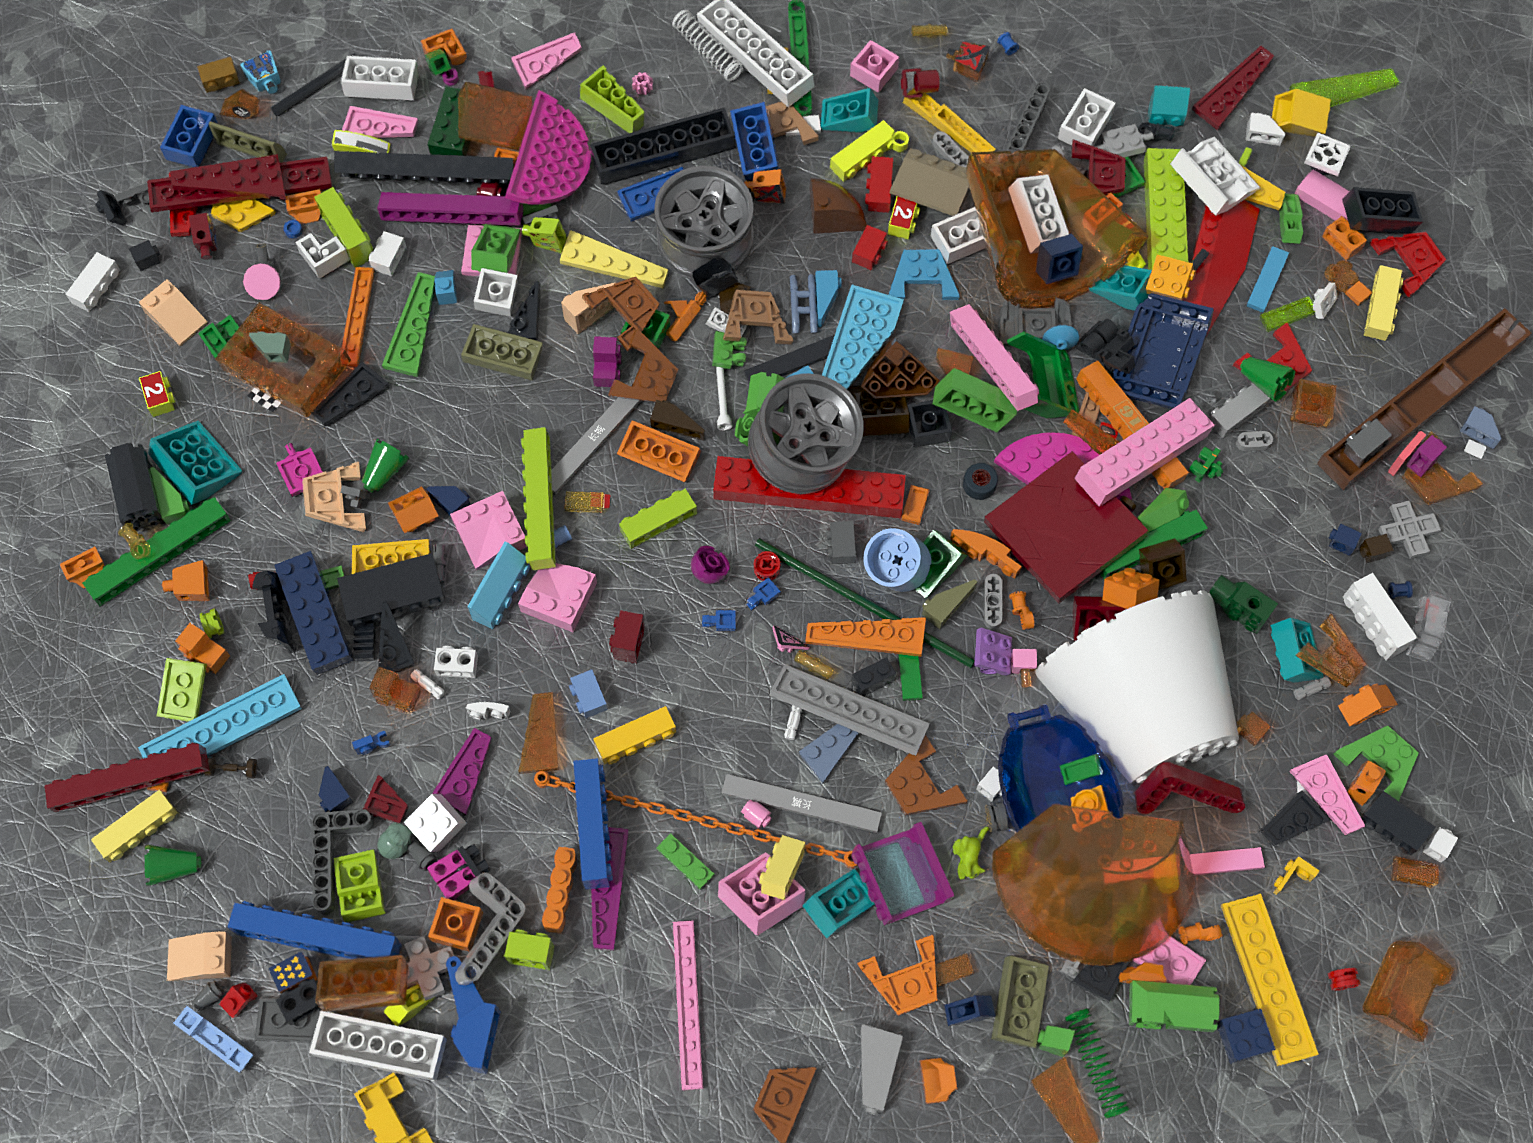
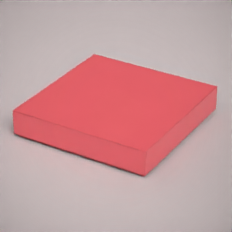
M1422 431L1418 432L1395 460L1388 473L1392 476L1397 473L1425 438V433Z

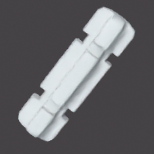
M415 669L411 673V678L429 693H432L434 697L440 699L444 695V689L437 686L434 681L423 675L421 671Z
M792 705V711L790 712L787 724L788 729H786L784 736L789 740L795 739V730L798 728L801 717L800 713L803 710Z

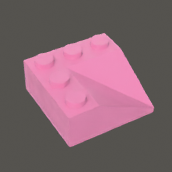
M503 491L450 514L476 570L493 563L505 541L518 551L526 548L525 535Z
M558 563L553 568L539 569L527 585L518 603L520 611L574 632L597 584L596 575L578 567Z
M767 852L720 880L718 887V897L756 936L803 907L802 905L805 901L806 890L796 880H793L785 900L761 893L762 884H759L761 873L766 872L767 860L771 857Z

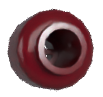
M483 182L477 188L476 195L504 196V189L498 183Z

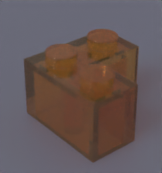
M378 667L369 687L378 704L385 707L388 705L394 706L397 711L403 713L406 711L413 712L421 693L418 685L401 680L397 673Z

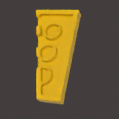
M1240 165L1260 187L1258 191L1245 200L1279 211L1285 191Z

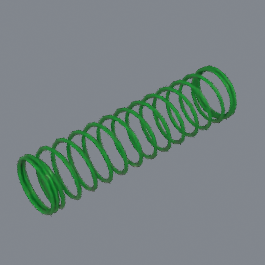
M1090 1009L1077 1011L1064 1018L1066 1022L1075 1021L1068 1027L1069 1029H1078L1074 1034L1095 1024V1022L1071 1027L1092 1015L1089 1014ZM1094 1030L1079 1035H1074L1073 1037L1083 1036L1079 1038L1077 1041H1075L1076 1045L1086 1044L1083 1047H1081L1078 1050V1052H1089L1086 1055H1084L1081 1058V1060H1092L1089 1063H1087L1084 1066V1068H1095L1094 1070L1090 1071L1087 1076L1093 1077L1101 1075L1092 1080L1090 1084L1096 1085L1104 1083L1097 1087L1094 1090V1092L1099 1093L1107 1091L1106 1093L1100 1095L1097 1098V1100L1102 1101L1111 1099L1102 1104L1100 1108L1106 1109L1114 1107L1111 1110L1104 1113L1103 1116L1105 1117V1119L1129 1111V1106L1119 1108L1127 1104V1101L1105 1106L1106 1104L1122 1097L1124 1093L1106 1098H1101L1106 1094L1120 1088V1085L1103 1090H1098L1101 1087L1117 1080V1077L1100 1082H1095L1096 1080L1112 1073L1114 1069L1090 1075L1096 1070L1111 1063L1110 1061L1102 1064L1087 1067L1091 1063L1108 1055L1107 1053L1099 1056L1084 1059L1088 1055L1105 1047L1103 1045L1089 1050L1081 1051L1083 1048L1101 1040V1038L1077 1043L1080 1040L1098 1032V1030Z

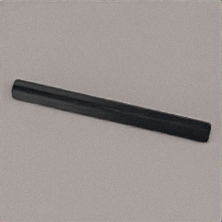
M346 59L271 107L273 114L278 116L341 75L344 71Z

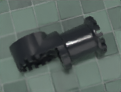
M1144 122L1138 128L1141 134H1143L1141 129H1148L1153 133V139L1162 138L1167 139L1169 142L1172 141L1173 136L1171 135L1174 133V126L1166 127L1161 126L1159 123Z

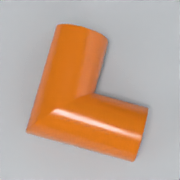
M453 28L421 40L425 54L440 48L443 52H446L453 65H460L467 59V54Z

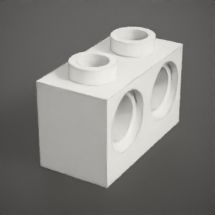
M443 646L442 648H436L434 664L436 676L476 678L477 652L470 647L454 649L451 646ZM445 658H451L449 663H442ZM464 659L471 660L466 665L461 664Z

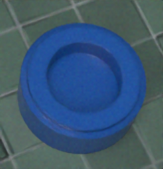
M296 220L286 222L283 227L286 236L291 239L298 238L303 232L300 222Z

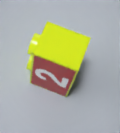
M897 196L889 223L888 235L909 239L910 233H914L916 223L913 222L914 218L919 216L920 208L917 207L918 203Z
M161 371L139 378L147 408L153 417L175 410L173 403L176 401L173 393L169 392L168 388L171 387L167 376L164 377Z

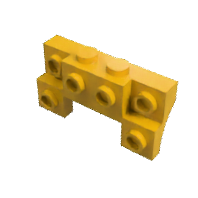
M394 1072L354 1093L367 1117L364 1119L365 1124L370 1131L374 1130L377 1136L374 1138L376 1143H433L426 1128L409 1136L391 1103L392 1099L405 1092Z

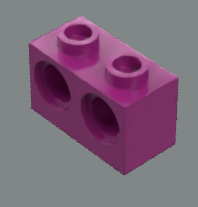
M1431 435L1417 449L1406 466L1419 477H1422L1436 463L1447 447L1440 439Z

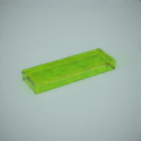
M1307 296L1263 313L1259 318L1266 330L1270 332L1280 328L1285 323L1290 324L1314 315L1315 311L1313 310L1312 300Z

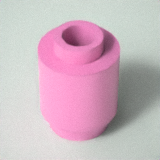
M751 799L741 811L744 817L758 828L762 826L765 828L772 819L769 810Z

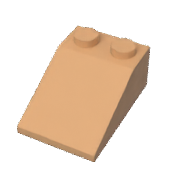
M167 279L139 301L144 312L179 346L208 324L207 320Z
M614 283L575 291L563 299L561 304L564 320L577 334L584 331L614 308L607 299L592 310L582 299V295L597 291V289L612 286Z
M223 931L169 939L167 981L230 977L232 936Z

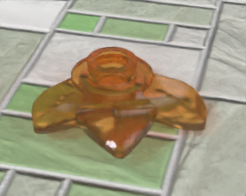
M1338 261L1336 264L1328 265L1325 269L1326 279L1335 283L1336 289L1343 293H1346L1347 285H1354L1359 281L1357 274L1351 270L1352 264L1348 261Z

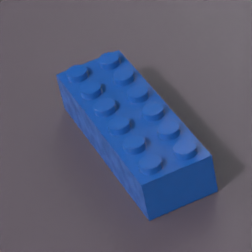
M598 758L576 760L573 762L582 882L585 890L610 887L609 881H613L611 864H608V861H612L611 849L609 844L606 843V841H610L608 824H605V821H608V809L606 804H603V802L607 801L605 785L602 784V782H605V771L603 764H599Z

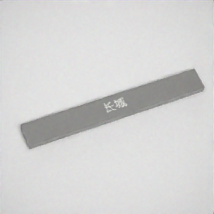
M618 397L551 470L552 492L554 494H557L628 417L641 402L640 400Z
M726 774L722 789V795L745 801L751 799L761 805L873 833L878 831L882 814L881 812Z

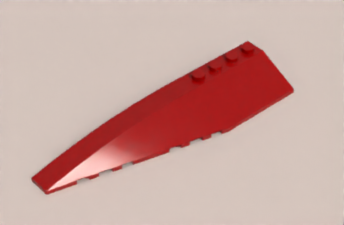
M1246 200L1218 215L1211 212L1206 204L1204 206L1191 262L1202 248L1208 251L1209 255L1196 270L1193 281H1189L1188 287L1190 291L1188 297L1184 298L1183 301L1214 309L1208 333L1246 268L1259 208Z

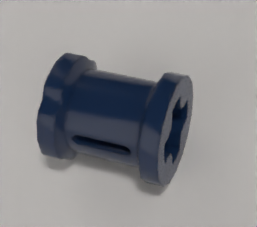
M1406 581L1399 584L1390 582L1388 584L1390 599H1395L1396 597L1411 598L1413 594L1411 582Z

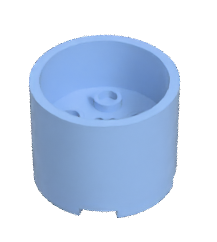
M895 528L882 530L870 539L864 551V566L868 575L875 582L895 591L907 592L916 589L926 580L931 565V556L928 548L921 540L906 531ZM899 558L903 559L901 565L897 564L899 563Z

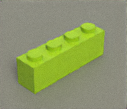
M686 488L681 491L677 490L670 497L658 500L653 506L641 509L638 514L624 518L619 523L620 532L632 549L696 515L697 506Z

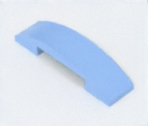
M188 1006L185 1007L174 1021L176 1026L192 1036L239 1073L254 1056Z

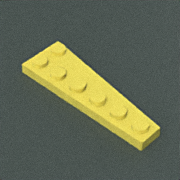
M571 230L560 257V264L622 279L636 276L641 283L664 288L668 276V269Z

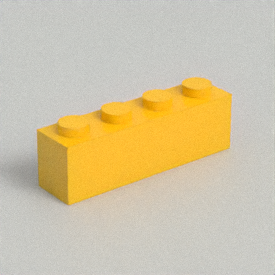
M665 706L595 737L593 740L604 765L607 763L614 764L625 755H634L638 752V749L652 747L658 740H667L673 737L674 733H676V726Z

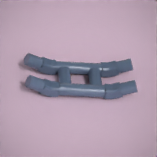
M813 274L808 275L807 291H798L797 276L791 275L792 333H800L799 314H810L811 333H818L815 276ZM798 298H809V306L799 307Z

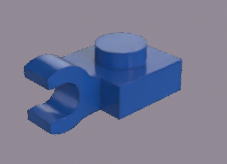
M767 578L753 589L755 595L747 600L748 603L746 605L750 610L755 609L761 601L767 605L779 596L781 591Z
M716 610V616L702 615V627L716 626V631H735V610Z
M381 731L375 736L369 735L352 742L358 755L369 754L377 746L386 748L391 745L389 740L381 742V738L387 736L385 731Z

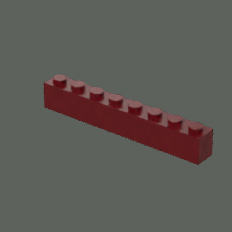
M189 743L186 747L180 749L171 748L165 753L149 754L147 758H134L125 764H112L109 768L103 770L93 769L88 774H75L70 779L54 780L51 784L44 785L47 808L54 812H60L210 771L207 750L199 743Z

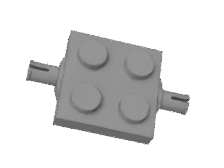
M1133 124L1102 132L1103 144L1094 147L1127 157L1146 152V146L1143 141L1153 139V133L1141 134L1136 125Z

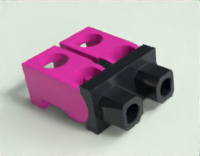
M475 844L465 849L461 846L456 851L427 867L445 898L457 900L458 896L470 889L469 884L472 879L491 870L485 859L476 865L473 863L472 860L481 855Z

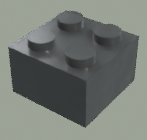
M1377 419L1372 422L1370 420L1361 427L1362 430L1358 434L1353 433L1346 440L1344 453L1358 468L1386 447L1391 439V433Z

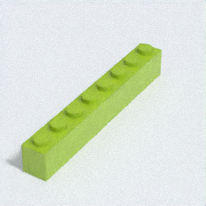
M546 427L524 430V438H521L522 448L524 449L522 462L525 465L522 475L526 482V486H523L524 497H526L524 511L527 514V519H524V525L528 534L525 536V544L528 547L525 557L527 564H530L533 570L556 567L550 436Z

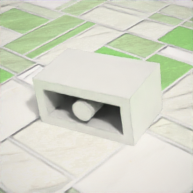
M384 231L382 236L377 239L374 252H371L369 255L371 268H374L377 272L392 276L406 249L404 238Z

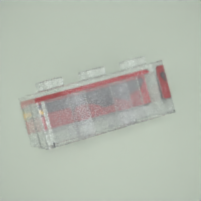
M1428 590L1425 596H1421L1418 602V607L1420 608L1415 616L1416 622L1413 628L1417 638L1408 647L1406 655L1429 663L1444 639L1451 597L1432 590Z

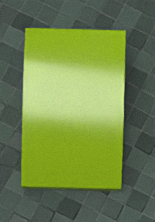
M375 850L334 858L337 894L344 922L347 923L385 914Z

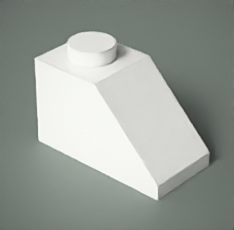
M1251 113L1247 123L1245 140L1280 146L1285 136L1284 131L1269 115Z

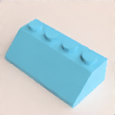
M506 541L503 543L467 606L472 620L491 629H494L495 625L501 622L504 609L510 606L513 593L519 590L523 575L526 576L530 569L525 555Z

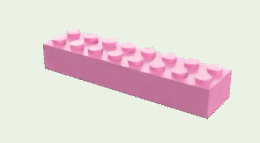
M1189 398L1083 465L1074 479L1095 503L1101 506L1206 438L1215 425Z

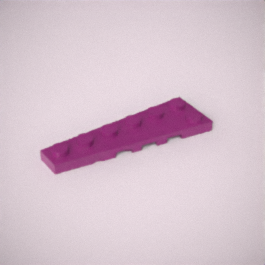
M608 827L610 841H606V843L609 844L611 849L612 861H608V864H611L613 881H609L610 887L591 889L593 948L614 951L629 829Z

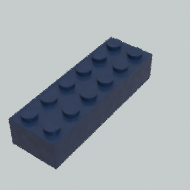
M312 551L275 564L276 572L311 669L319 675L354 661L319 563Z

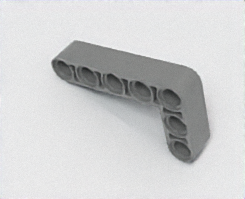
M482 873L472 879L469 888L478 899L496 913V916L457 969L455 978L460 985H468L480 978L508 938L509 932H512L525 913L524 903L489 873ZM480 881L483 882L484 888L480 885ZM495 894L499 896L500 901L496 899ZM511 907L514 909L515 914L512 913ZM500 923L503 924L504 930L500 927ZM488 938L492 940L493 946L490 945ZM477 954L481 956L482 962L478 960ZM466 970L469 971L470 978L467 977Z

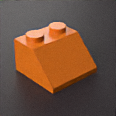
M422 486L388 503L404 533L413 532L418 526L424 523H431L438 517L430 497Z

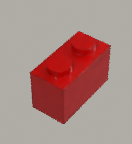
M867 225L852 253V263L872 270L874 264L877 265L879 263L881 251H885L887 247V233Z

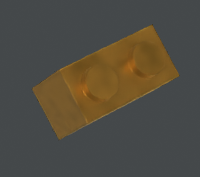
M231 57L197 66L206 93L240 83Z

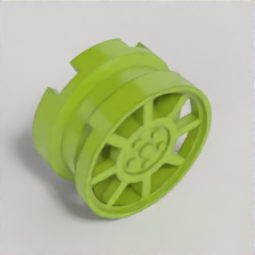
M216 608L211 609L208 613L204 614L202 612L199 614L204 632L209 638H212V634H224L223 624Z

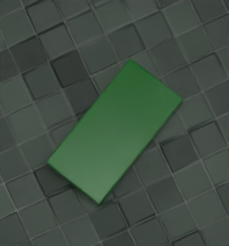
M1098 754L1060 765L1065 785L1103 774Z

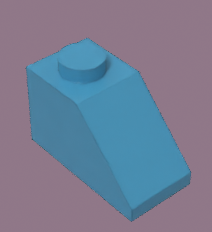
M454 270L435 273V289L439 305L457 303Z

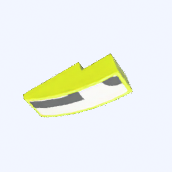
M334 130L332 140L334 151L389 153L391 146L390 143L381 139L343 130Z

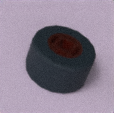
M986 463L973 464L966 470L963 488L971 498L976 500L987 499L996 490L998 475L995 469Z

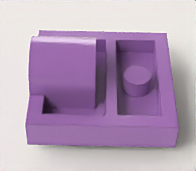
M985 628L977 629L975 666L979 667L980 672L984 674L998 673L1005 676L1009 675L1011 671L1012 637Z

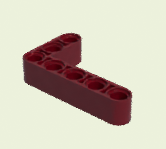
M1171 762L1160 763L1134 793L1137 810L1141 814L1152 813L1171 791L1230 813H1239L1245 809L1244 798L1239 787Z

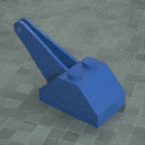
M452 956L448 958L446 966L459 1019L457 1025H453L451 1038H453V1042L468 1066L474 1072L487 1074L501 1011L495 1004L484 1003L473 982L468 985H460L456 981L455 973L462 962L458 957Z

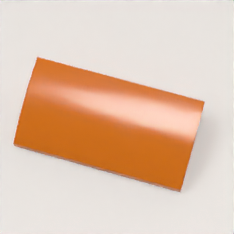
M632 420L617 455L685 483L700 456L701 449Z

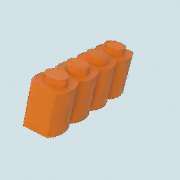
M559 847L555 853L554 862L556 867L551 873V888L546 897L548 907L545 909L542 917L545 931L561 934L565 927L566 919L564 914L569 907L568 894L573 886L572 874L577 866L575 850L566 847Z

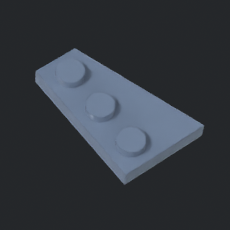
M836 724L800 750L799 755L823 784L840 758L858 736V732Z

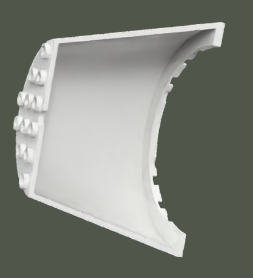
M1191 590L1171 594L1172 599L1165 600L1164 596L1115 614L1116 619H1111L1109 622L1103 620L1097 625L1081 632L1082 634L1077 636L1078 640L1070 645L1069 642L1061 645L1054 653L1047 656V662H1041L1035 671L1039 680L1130 784L1135 782L1137 784L1143 783L1160 763L1171 762L1183 767L1184 762L1188 760L1194 763L1202 759V756L1205 754L1211 756L1218 753L1220 748L1226 746L1229 749L1238 744L1239 735L1215 605L1211 594L1206 591L1200 590L1196 595H1193Z

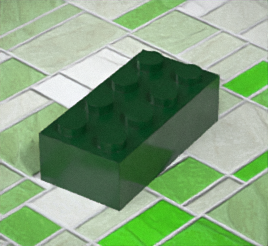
M445 87L427 144L430 155L467 156L482 107L480 92Z

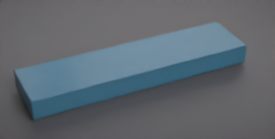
M1272 246L1246 305L1247 307L1262 313L1264 312L1289 252Z

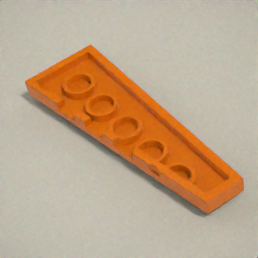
M926 618L808 623L805 642L806 644L922 657Z

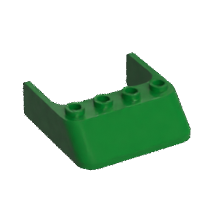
M1021 332L1008 339L1007 344L1028 354L1032 365V377L1039 390L1037 395L1038 403L1026 407L1024 410L1044 418L1077 415L1079 413V406L1068 353L1064 349H1057L1056 345L1026 332Z

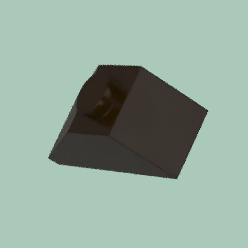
M656 400L650 417L652 428L702 441L705 440V430L676 405L667 400Z

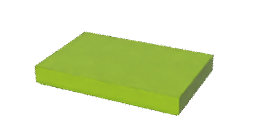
M166 658L157 711L158 717L188 722L198 717L207 664Z

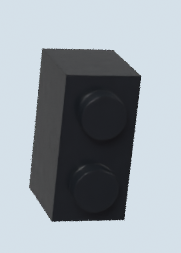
M886 657L853 673L851 682L859 695L866 696L894 682L896 672Z

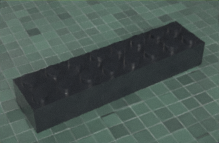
M723 107L590 144V150L602 185L735 148L736 139L726 109Z

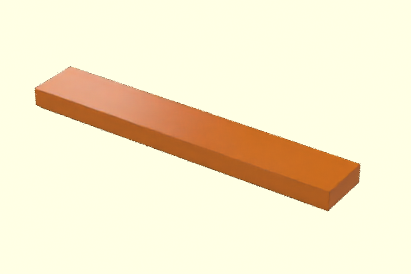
M355 268L339 360L340 366L357 367L359 365L375 273L374 268Z

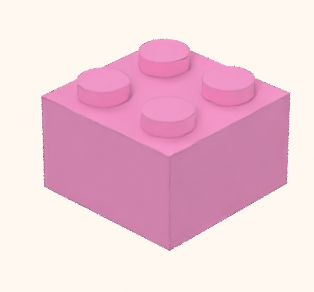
M870 40L852 61L850 76L879 93L898 70L899 56Z

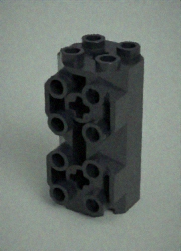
M126 443L112 447L110 449L111 454L107 453L105 459L120 523L124 528H129V531L136 532L147 526H157L162 516L150 470L152 465L149 462L147 451L143 445L137 444L138 447H133L132 443Z

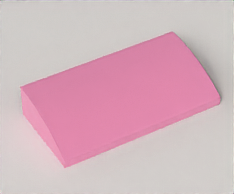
M1312 170L1297 187L1295 194H1298L1299 199L1335 221L1341 216L1348 220L1342 199L1349 191L1317 171Z

